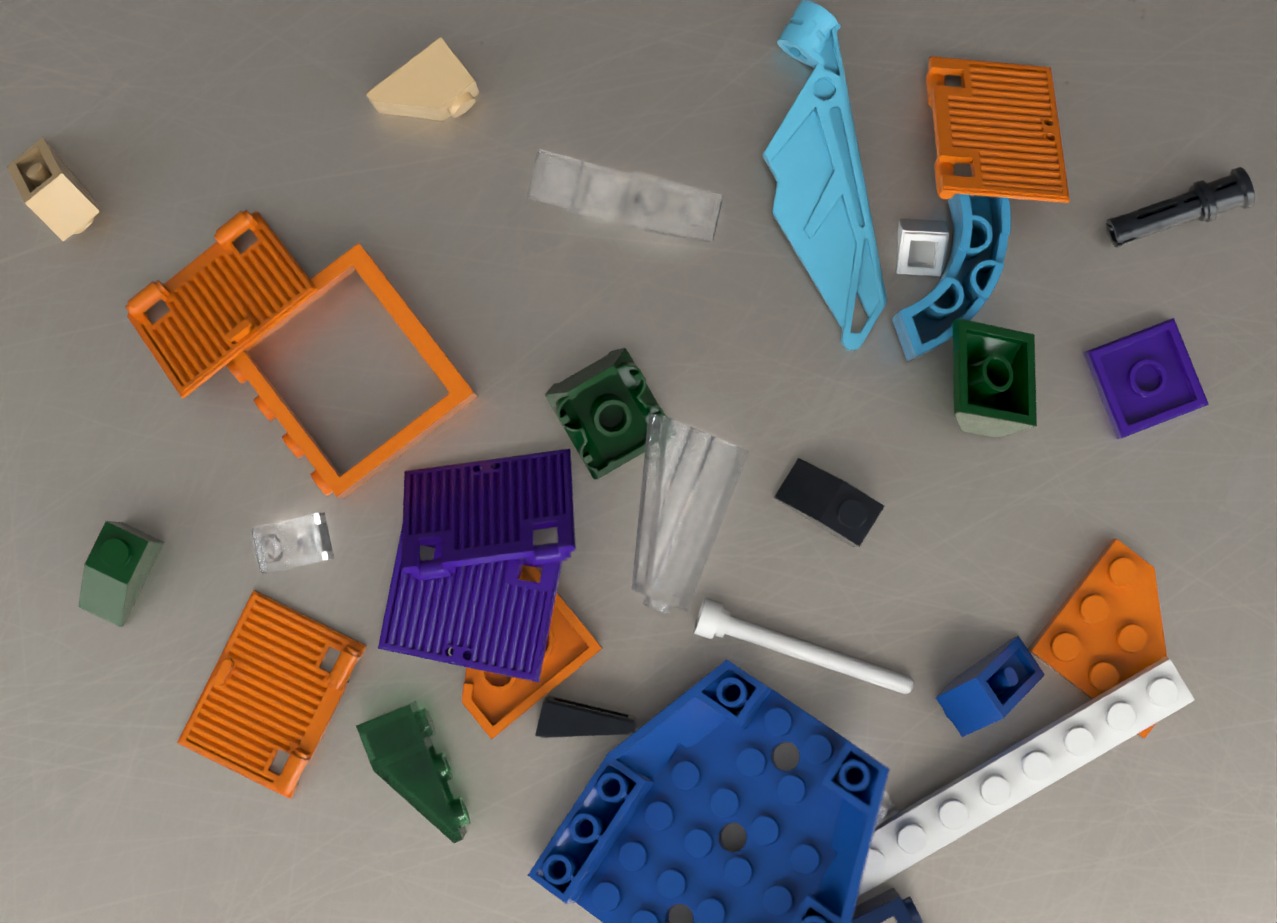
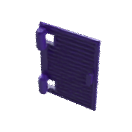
M570 448L404 471L402 573L405 572V574L411 573L413 579L417 578L419 581L449 577L453 573H457V567L526 558L527 563H532L533 565L567 561V558H571V552L576 549ZM557 527L556 543L535 544L534 530ZM442 543L441 558L421 561V545Z
M401 528L378 649L540 682L562 561L533 565L532 563H527L526 558L475 564L457 567V573H453L449 577L418 581L417 578H412L411 573L405 574V572L402 573ZM442 543L421 545L435 548L433 559L442 557ZM522 566L541 568L540 583L521 580Z

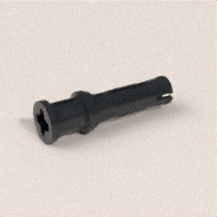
M1237 167L1231 170L1229 176L1206 183L1204 180L1194 182L1190 186L1189 192L1115 218H1109L1106 223L1107 232L1112 244L1118 248L1123 244L1195 219L1210 222L1216 219L1217 214L1239 206L1243 209L1253 207L1255 204V191L1245 169Z

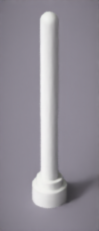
M704 598L699 610L693 634L711 640L713 636L722 638L726 634L902 694H908L914 688V681L908 675L730 616L731 611L723 609V603Z

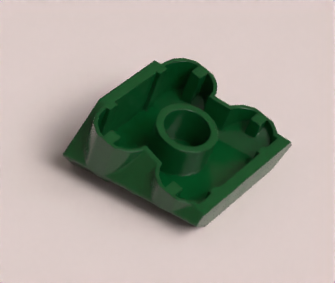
M626 348L610 351L605 357L560 383L553 384L545 393L548 402L594 480L605 476L672 437L675 433L665 413L646 384V379L641 370L634 363Z

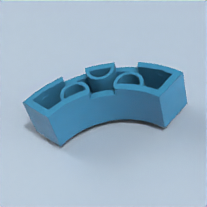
M954 194L952 198L947 200L952 218L953 238L946 268L938 283L926 297L900 310L892 317L907 362L927 354L953 336V320L960 318L970 321L986 300L989 299L1005 265L1003 262L1007 250L1008 235L1011 232L1009 198Z

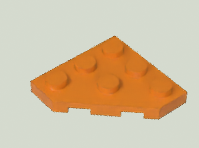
M1111 539L1028 648L1029 652L1091 700L1163 657H1167L1155 568L1118 539ZM1155 724L1136 735L1145 739Z
M523 565L520 579L540 583L542 572L536 567ZM557 592L540 682L466 667L462 704L492 740L603 647Z

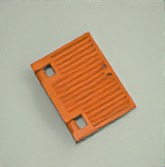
M929 56L926 84L928 104L933 109L937 159L934 164L937 194L942 199H950L954 194L1069 203L1070 197L1051 67ZM946 76H961L962 87L946 86ZM956 163L970 164L972 177L956 176L954 172Z
M247 210L238 212L215 231L214 238L217 240L215 244L165 284H162L159 280L156 282L152 281L128 300V304L125 306L128 311V319L183 399L319 291L258 211L252 214ZM250 228L258 238V241L243 253H240L233 244V241ZM162 299L170 311L153 324L145 312Z
M253 590L177 743L292 799L299 785L297 782L306 764L310 763L349 684L348 679L356 663L361 660L367 645ZM330 647L341 652L331 672L321 668ZM279 750L290 754L281 774L270 769Z

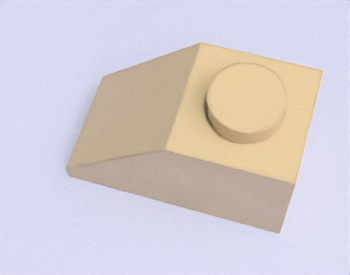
M440 37L368 91L366 95L378 113L444 121L450 115L456 118L467 112L476 101L474 97L479 94V90L473 77Z
M43 137L7 166L24 203L63 242L72 234H79L86 230L93 222L94 216L100 212L87 189Z

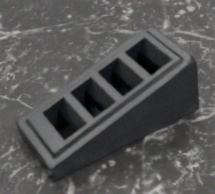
M548 696L542 704L535 737L551 738L635 733L637 718L630 714Z

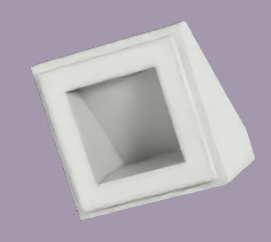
M899 220L897 274L942 276L949 238V231L944 221Z

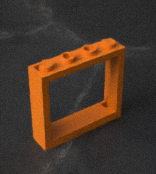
M360 243L356 244L310 279L319 291L226 365L241 384L249 381L259 394L253 401L270 422L277 418L287 431L282 436V439L291 452L298 459L305 455L316 469L310 476L319 489L326 496L334 493L336 497L343 499L478 397ZM356 270L450 393L341 476L248 352Z

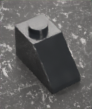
M800 458L796 460L773 497L852 547L861 546L885 507L846 481Z

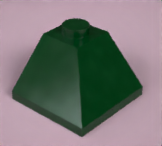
M960 318L953 320L954 415L963 432L1001 438L1036 427L1034 334Z

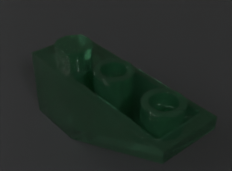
M415 700L356 725L373 771L451 842L456 843L463 840L467 834L465 826L471 823L469 813L461 797L454 799L447 782L453 779L452 770L443 752L437 754L430 736L435 735L436 731L426 708L419 710Z

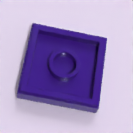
M1174 318L1083 353L1117 439L1127 437L1209 405Z

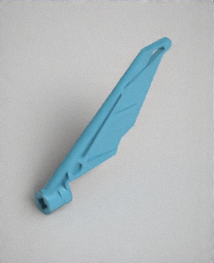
M803 0L790 18L791 22L785 26L777 43L788 55L812 66L814 70L762 156L777 181L772 214L842 329L840 340L842 345L848 351H855L861 347L887 303V297L837 35L841 25L833 14L822 6ZM857 294L868 319L860 333H851Z

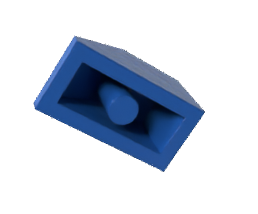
M1017 636L958 675L935 698L943 708L947 718L954 724L960 735L964 737L1004 719L1045 674L1020 637Z

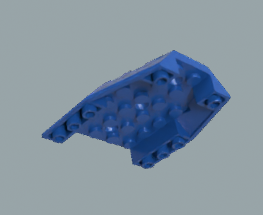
M726 660L606 755L528 876L565 904L576 902L602 923H670L669 913L677 904L686 905L691 910L693 923H851L890 769L772 688ZM783 743L794 744L800 754L798 764L788 771L778 768L774 761V752ZM731 823L741 825L747 836L744 847L736 852L728 850L723 845L721 838L724 828Z

